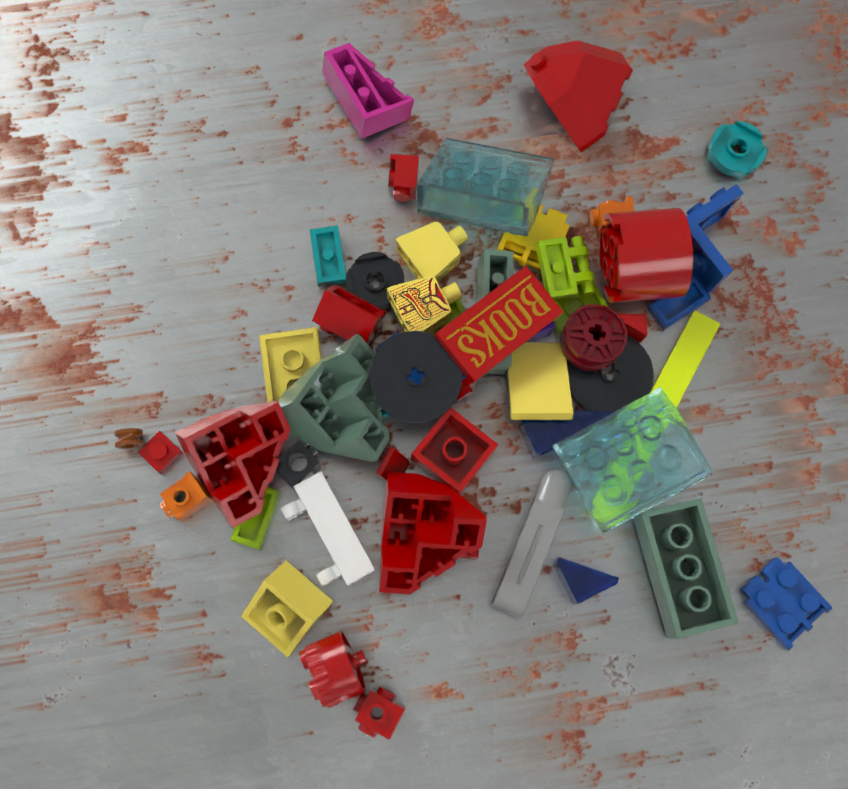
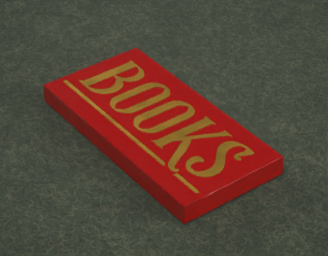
M525 266L439 330L434 337L473 384L559 317L563 310L529 268Z

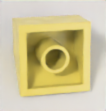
M285 561L263 581L241 617L288 658L319 622L333 603V600L288 561Z

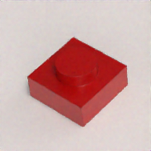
M161 431L157 432L138 451L161 475L183 454Z

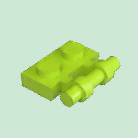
M583 236L571 238L572 248H568L566 237L540 240L535 244L544 288L553 299L576 296L578 294L577 284L582 286L583 295L595 293L593 285L595 276L594 272L590 271L587 258L590 254L588 246L584 245ZM571 259L576 260L579 273H574Z

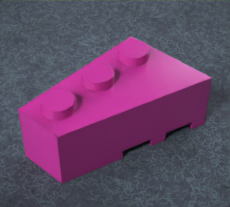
M350 43L324 52L322 74L361 139L410 119L414 99L410 95L405 96L394 86L395 82L389 77L385 79L375 70V65Z

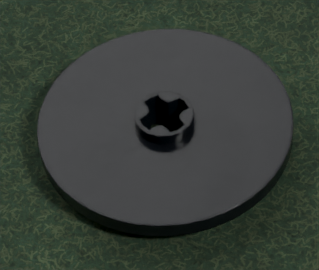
M410 331L390 338L376 352L370 367V386L375 400L387 414L403 422L424 423L442 416L455 403L461 390V369L431 333ZM414 369H417L418 374H424L425 376L421 378L418 385H415L413 380L407 379V377L411 376V372Z
M628 335L627 344L622 354L617 357L615 362L608 366L611 368L612 373H616L611 380L607 379L606 374H602L606 369L595 372L585 371L572 365L567 360L571 396L582 408L595 415L619 417L629 414L647 399L652 389L654 371L651 359L643 346Z

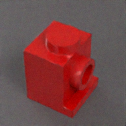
M390 154L388 187H393V199L401 202L410 199L416 200L419 156Z

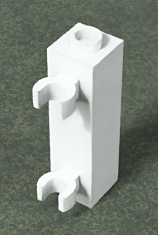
M314 471L310 472L299 484L294 486L300 499L285 505L281 510L288 521L307 511L335 562L333 566L316 574L321 585L324 587L342 576L347 586L350 587L376 572L322 472L320 471L317 474Z

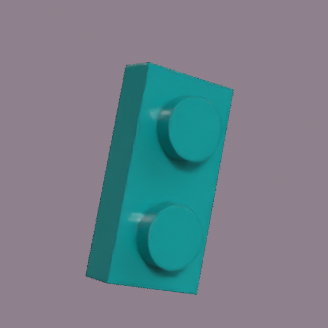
M338 225L309 229L318 287L346 283Z

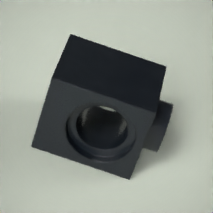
M298 440L278 458L280 460L276 472L296 491L295 485L299 484L310 472L314 471L316 473L322 467L318 461L321 455L311 445L307 444L304 446ZM298 457L306 458L307 465L303 470H292L291 465L294 459Z

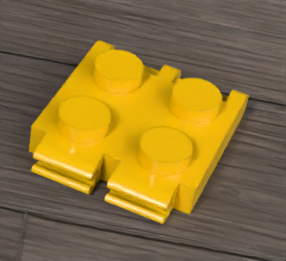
M526 198L523 206L520 204L516 205L497 250L512 251L513 260L520 262V266L525 267L526 264L540 270L535 244L540 240L565 237L570 227L569 224L565 223L568 217L567 214L549 208L547 215L542 214L544 205Z

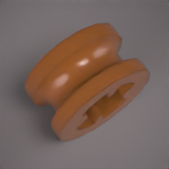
M138 428L116 430L114 436L118 437V442H115V447L118 449L142 447L144 443L140 440V436L143 435V430Z

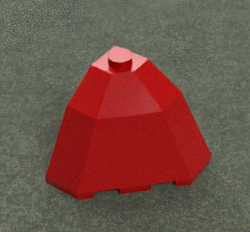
M579 40L547 46L540 52L532 55L523 64L542 97L581 153L605 136L609 127L607 120L610 113L616 111L623 95L621 91L625 80L630 79L633 72L621 52Z
M278 401L235 407L203 418L175 432L200 482L232 528L261 513L265 502L263 500L269 482L273 480L280 460L278 456L291 430Z
M387 471L381 529L379 592L412 594L421 588L420 583L433 575L435 577L439 576L456 565L455 560L467 552L472 554L480 549L484 540L487 523L486 516L449 485L416 473Z

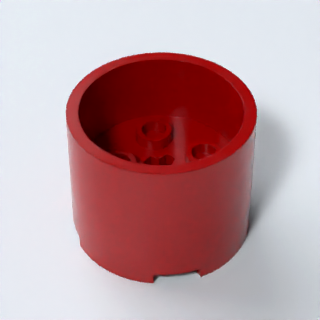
M667 208L604 214V221H607L606 228H600L599 267L600 271H603L604 280L608 283V286H604L603 289L607 300L610 303L684 297L689 290L692 278L693 246L689 223L681 208Z

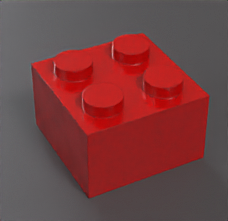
M450 408L441 416L411 453V461L435 480L451 486L461 495L495 452L499 444L453 408Z

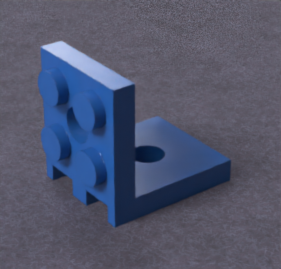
M737 184L728 190L724 187L719 189L709 198L711 201L705 205L699 202L686 213L693 246L692 277L695 275L708 294L715 291L734 270L703 231L723 219L744 194Z

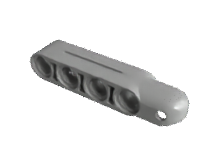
M560 469L550 470L541 479L491 604L492 607L518 618L523 616L572 489V480L565 471Z

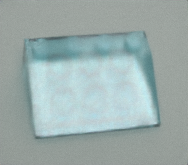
M446 138L416 184L417 213L453 220L458 223L481 226L486 229L504 231L514 235L528 236L536 219L553 167L554 158Z
M661 387L553 445L560 466L569 476L573 487L602 534L714 474L677 408Z

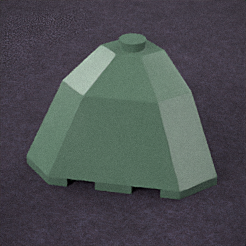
M359 334L351 337L307 370L284 392L278 402L290 426L289 434L322 452L374 462L378 460L390 437L388 427L383 426L381 413L383 409L375 400L370 386V367L375 353Z

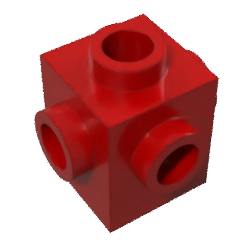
M379 686L377 691L371 688L368 695L365 693L360 695L353 708L354 711L358 712L355 719L356 722L360 723L358 729L373 738L378 733L390 740L405 710V706L394 701L397 695L381 686ZM380 707L383 710V714L375 716L372 713V709Z

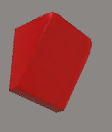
M618 314L624 320L628 331L627 335L642 343L648 335L646 314Z
M388 448L376 471L377 478L386 482L387 471L405 473L409 466V460L395 448Z

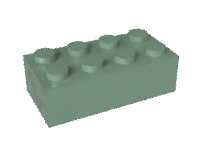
M694 499L634 515L633 520L667 638L678 639L739 624L702 499Z

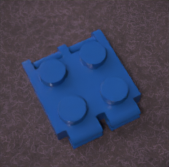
M776 557L760 571V574L766 580L765 582L758 575L754 576L740 591L747 598L743 604L782 647L789 651L794 647L792 643L804 631L809 632L813 628L812 623L824 612L828 613L831 611L832 606L790 561L783 563Z

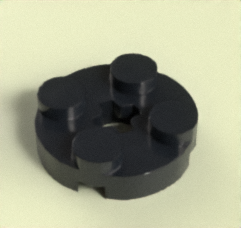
M369 252L359 256L346 274L348 292L382 310L391 307L387 298V288L404 283V273L400 264L382 252ZM377 275V278L383 279L384 282L379 284V287L374 288L373 285H368L367 283L371 281V276Z

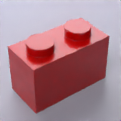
M333 285L324 291L312 321L320 325L319 328L328 334H337L344 338L345 342L354 335L359 334L369 345L373 342L386 311L337 285Z

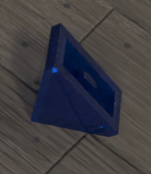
M561 557L555 558L552 564L572 604H579L618 584V577Z

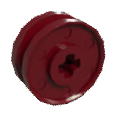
M589 304L581 306L571 314L560 333V346L563 355L572 365L581 370L595 372L606 369L622 354L627 344L628 331L624 320L616 311L605 305Z

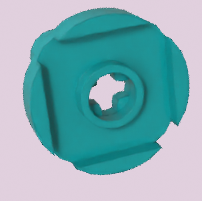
M736 121L734 124H723L715 131L709 141L707 159L709 163L722 173L742 179L748 174L753 173L761 165L766 157L767 147H764L763 135L759 129L750 123ZM740 145L742 154L735 153L731 146Z

